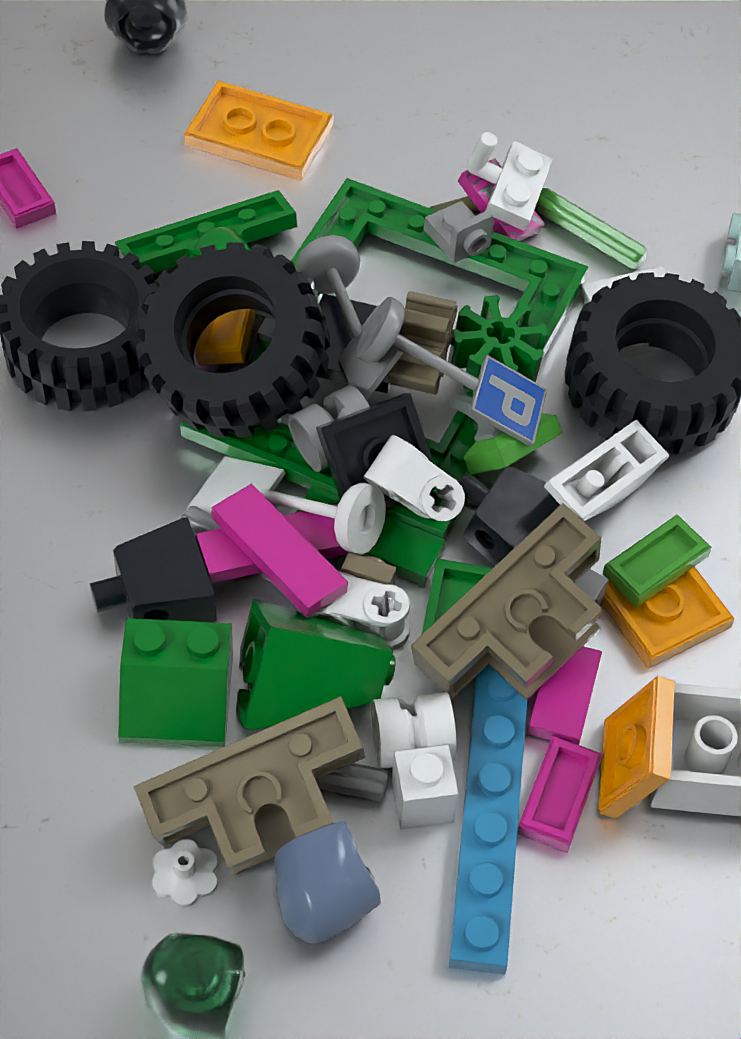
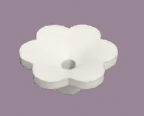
M181 839L174 844L172 849L158 851L153 858V868L156 872L152 879L154 892L160 897H171L175 905L184 908L193 905L198 897L210 896L217 887V878L214 873L218 866L216 854L210 849H199L198 845L191 839Z

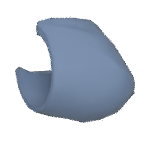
M345 821L333 823L301 835L286 843L274 855L277 880L276 892L283 920L289 930L306 944L326 942L352 927L381 904L379 887L370 869L364 865Z

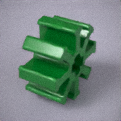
M494 295L484 297L480 315L471 311L469 305H465L458 312L448 356L449 363L458 368H467V373L474 377H479L483 359L488 355L536 382L548 331L545 323H540L539 326L527 327L532 311L531 306L518 301L516 309L508 318L501 317L498 306L500 297ZM463 385V388H464V389H466V390H468L469 392L473 393V390H472V389H470V388H468L467 386Z

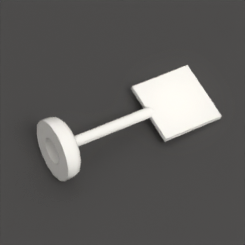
M224 456L187 507L197 506L211 514V507L252 483L272 504L334 518L335 536L340 546L346 551L360 555L369 552L376 544L383 529L386 511L384 494L377 486L367 483L353 485L343 494L338 506L275 492L274 489L285 475L284 469Z

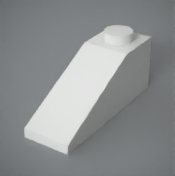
M635 420L550 479L544 487L560 505L564 503L579 518L585 521L614 507L641 487L669 454Z

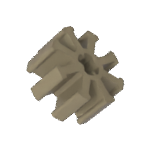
M409 291L404 308V322L398 334L447 361L448 348L451 345L453 331L455 330L453 325L458 312L456 301ZM404 351L388 372V382L391 385L437 395L441 377H444L442 372Z

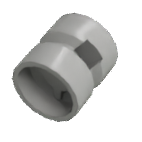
M347 385L326 396L323 400V407L318 404H311L293 413L288 418L292 438L304 460L315 472H321L329 468L316 427L369 407L364 396L353 385Z

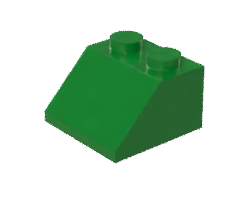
M126 618L120 661L119 742L225 747L233 664L232 623Z

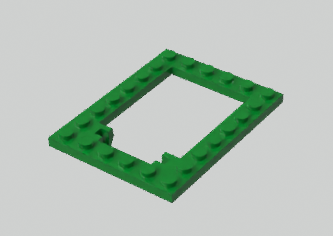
M346 178L291 260L296 268V261L300 252L310 242L320 237L329 235L342 236L350 240L357 249L366 233L524 291L520 301L532 307L527 327L539 326L540 323H545L548 335L543 350V357L578 295L581 284L585 282L588 272V266L493 231L489 248H486L478 255L469 256L453 263L424 231L425 217L438 211ZM318 293V301L320 303L323 294ZM255 314L244 363L221 364L216 373L234 372L245 368L255 362L266 351L270 342L257 338V331L263 323L265 316ZM469 391L466 394V396L473 397L474 395ZM457 410L440 442L438 443L426 438V442L434 465L459 483L466 472L469 473L463 456L476 442L474 437L477 434L478 425L474 419ZM282 417L278 419L280 427L267 432L264 426L254 428V436L239 438L234 430H229L228 436L223 438L212 436L206 427L198 431L188 426L184 420L180 425L181 437L236 459L284 469L285 475L283 478L308 489L314 485L338 495L330 469L327 468L321 472H315L308 465L292 438L289 425L281 423ZM481 473L471 475L478 479ZM438 489L430 491L429 494L435 500L433 504L435 506H439L441 503V499L437 496ZM401 503L389 507L385 511V515L443 539L446 538L457 518L456 516L448 521L423 518Z

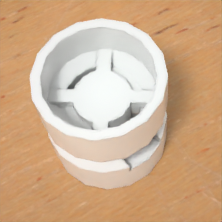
M448 692L417 695L413 704H408L403 697L372 700L373 740L376 759L380 769L393 767L394 751L449 745L451 760L454 761L456 759V728L452 703Z

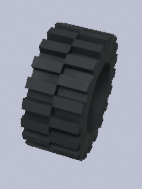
M82 241L81 250H70L69 242L56 244L58 251L56 254L49 256L45 248L33 253L35 262L33 265H29L22 260L14 267L16 279L6 276L1 284L3 295H0V337L7 369L11 378L16 377L18 387L25 394L33 389L35 401L47 405L53 397L57 400L58 409L71 411L73 402H82L83 412L97 411L95 401L106 399L110 408L121 404L120 393L124 391L132 398L141 393V378L147 382L149 381L144 374L145 368L138 360L136 346L141 341L136 336L135 330L137 319L139 317H146L141 308L148 292L155 294L158 289L154 282V272L148 265L140 268L139 257L131 252H128L123 259L120 258L118 246L106 244L103 252L96 251L95 241ZM80 313L102 314L115 319L125 327V330L114 339L87 348L59 347L42 340L46 331L53 324L65 317Z

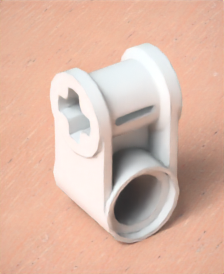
M391 435L363 477L369 484L379 487L383 494L400 502L416 515L423 518L448 521L455 518L461 512L464 505L465 494L458 481L430 462L417 448L394 435ZM433 488L438 489L437 496L441 499L439 506L433 505L435 500L429 495Z
M339 572L348 581L347 593L312 616L381 636L380 627H384L385 637L382 638L392 650L405 644L410 633V624L407 618L410 609L408 595L395 585L382 584L357 578L346 572ZM389 598L394 600V608H390Z

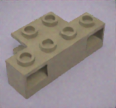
M562 503L411 644L415 665L442 692H448L451 700L488 665L525 700L530 698L601 629L596 621L602 616L603 609L575 584L577 580L599 561L601 537Z
M338 697L133 787L153 838L164 846L211 825L228 869L233 870L234 874H238L274 858V855L281 847L295 838L333 824L334 822L316 779L364 759L365 753L343 699Z

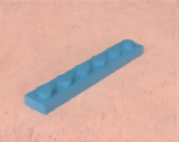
M490 665L476 676L449 968L505 974L508 965L527 700Z

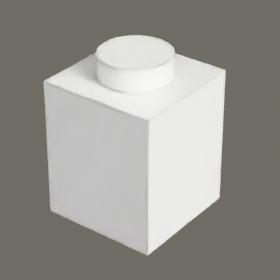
M449 745L394 751L391 782L400 829L453 823L459 794Z

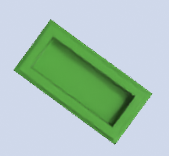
M675 515L606 563L602 574L637 608L709 557L712 547L679 515Z

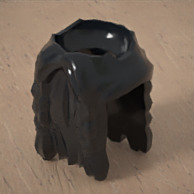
M107 0L104 17L108 29L113 32L116 38L122 40L124 46L131 53L148 52L159 54L167 51L172 44L173 37L185 26L188 12L184 0Z

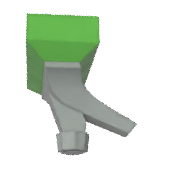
M458 395L451 401L450 407L468 415L478 425V431L474 437L476 442L463 456L470 474L506 468L563 433L556 415L542 413L535 442L530 447L469 413L473 397Z

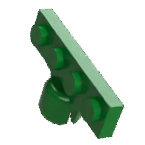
M276 190L115 241V245L119 247L120 258L123 259L128 252H131L139 257L140 268L148 265L156 274L159 271L177 266L175 261L186 254L190 259L201 255L200 248L215 244L217 250L226 249L227 242H243L246 249L251 251L247 243L265 237L276 236L280 232L298 227L295 210L282 193Z

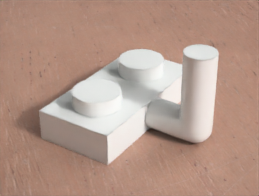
M483 132L467 162V170L471 174L495 184L485 211H489L494 218L525 231L531 220L553 158L513 141L501 168L488 162L498 142L497 137L491 132Z

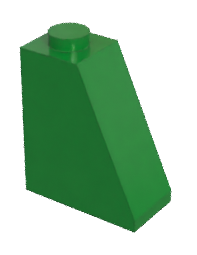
M253 599L240 647L239 665L243 666V682L248 683V690L239 689L237 692L236 713L245 729L258 730L274 726L338 697H342L346 709L372 703L373 699L381 698L384 685H390L396 666L395 656L392 655L393 650L379 635L312 615L306 618L299 611Z

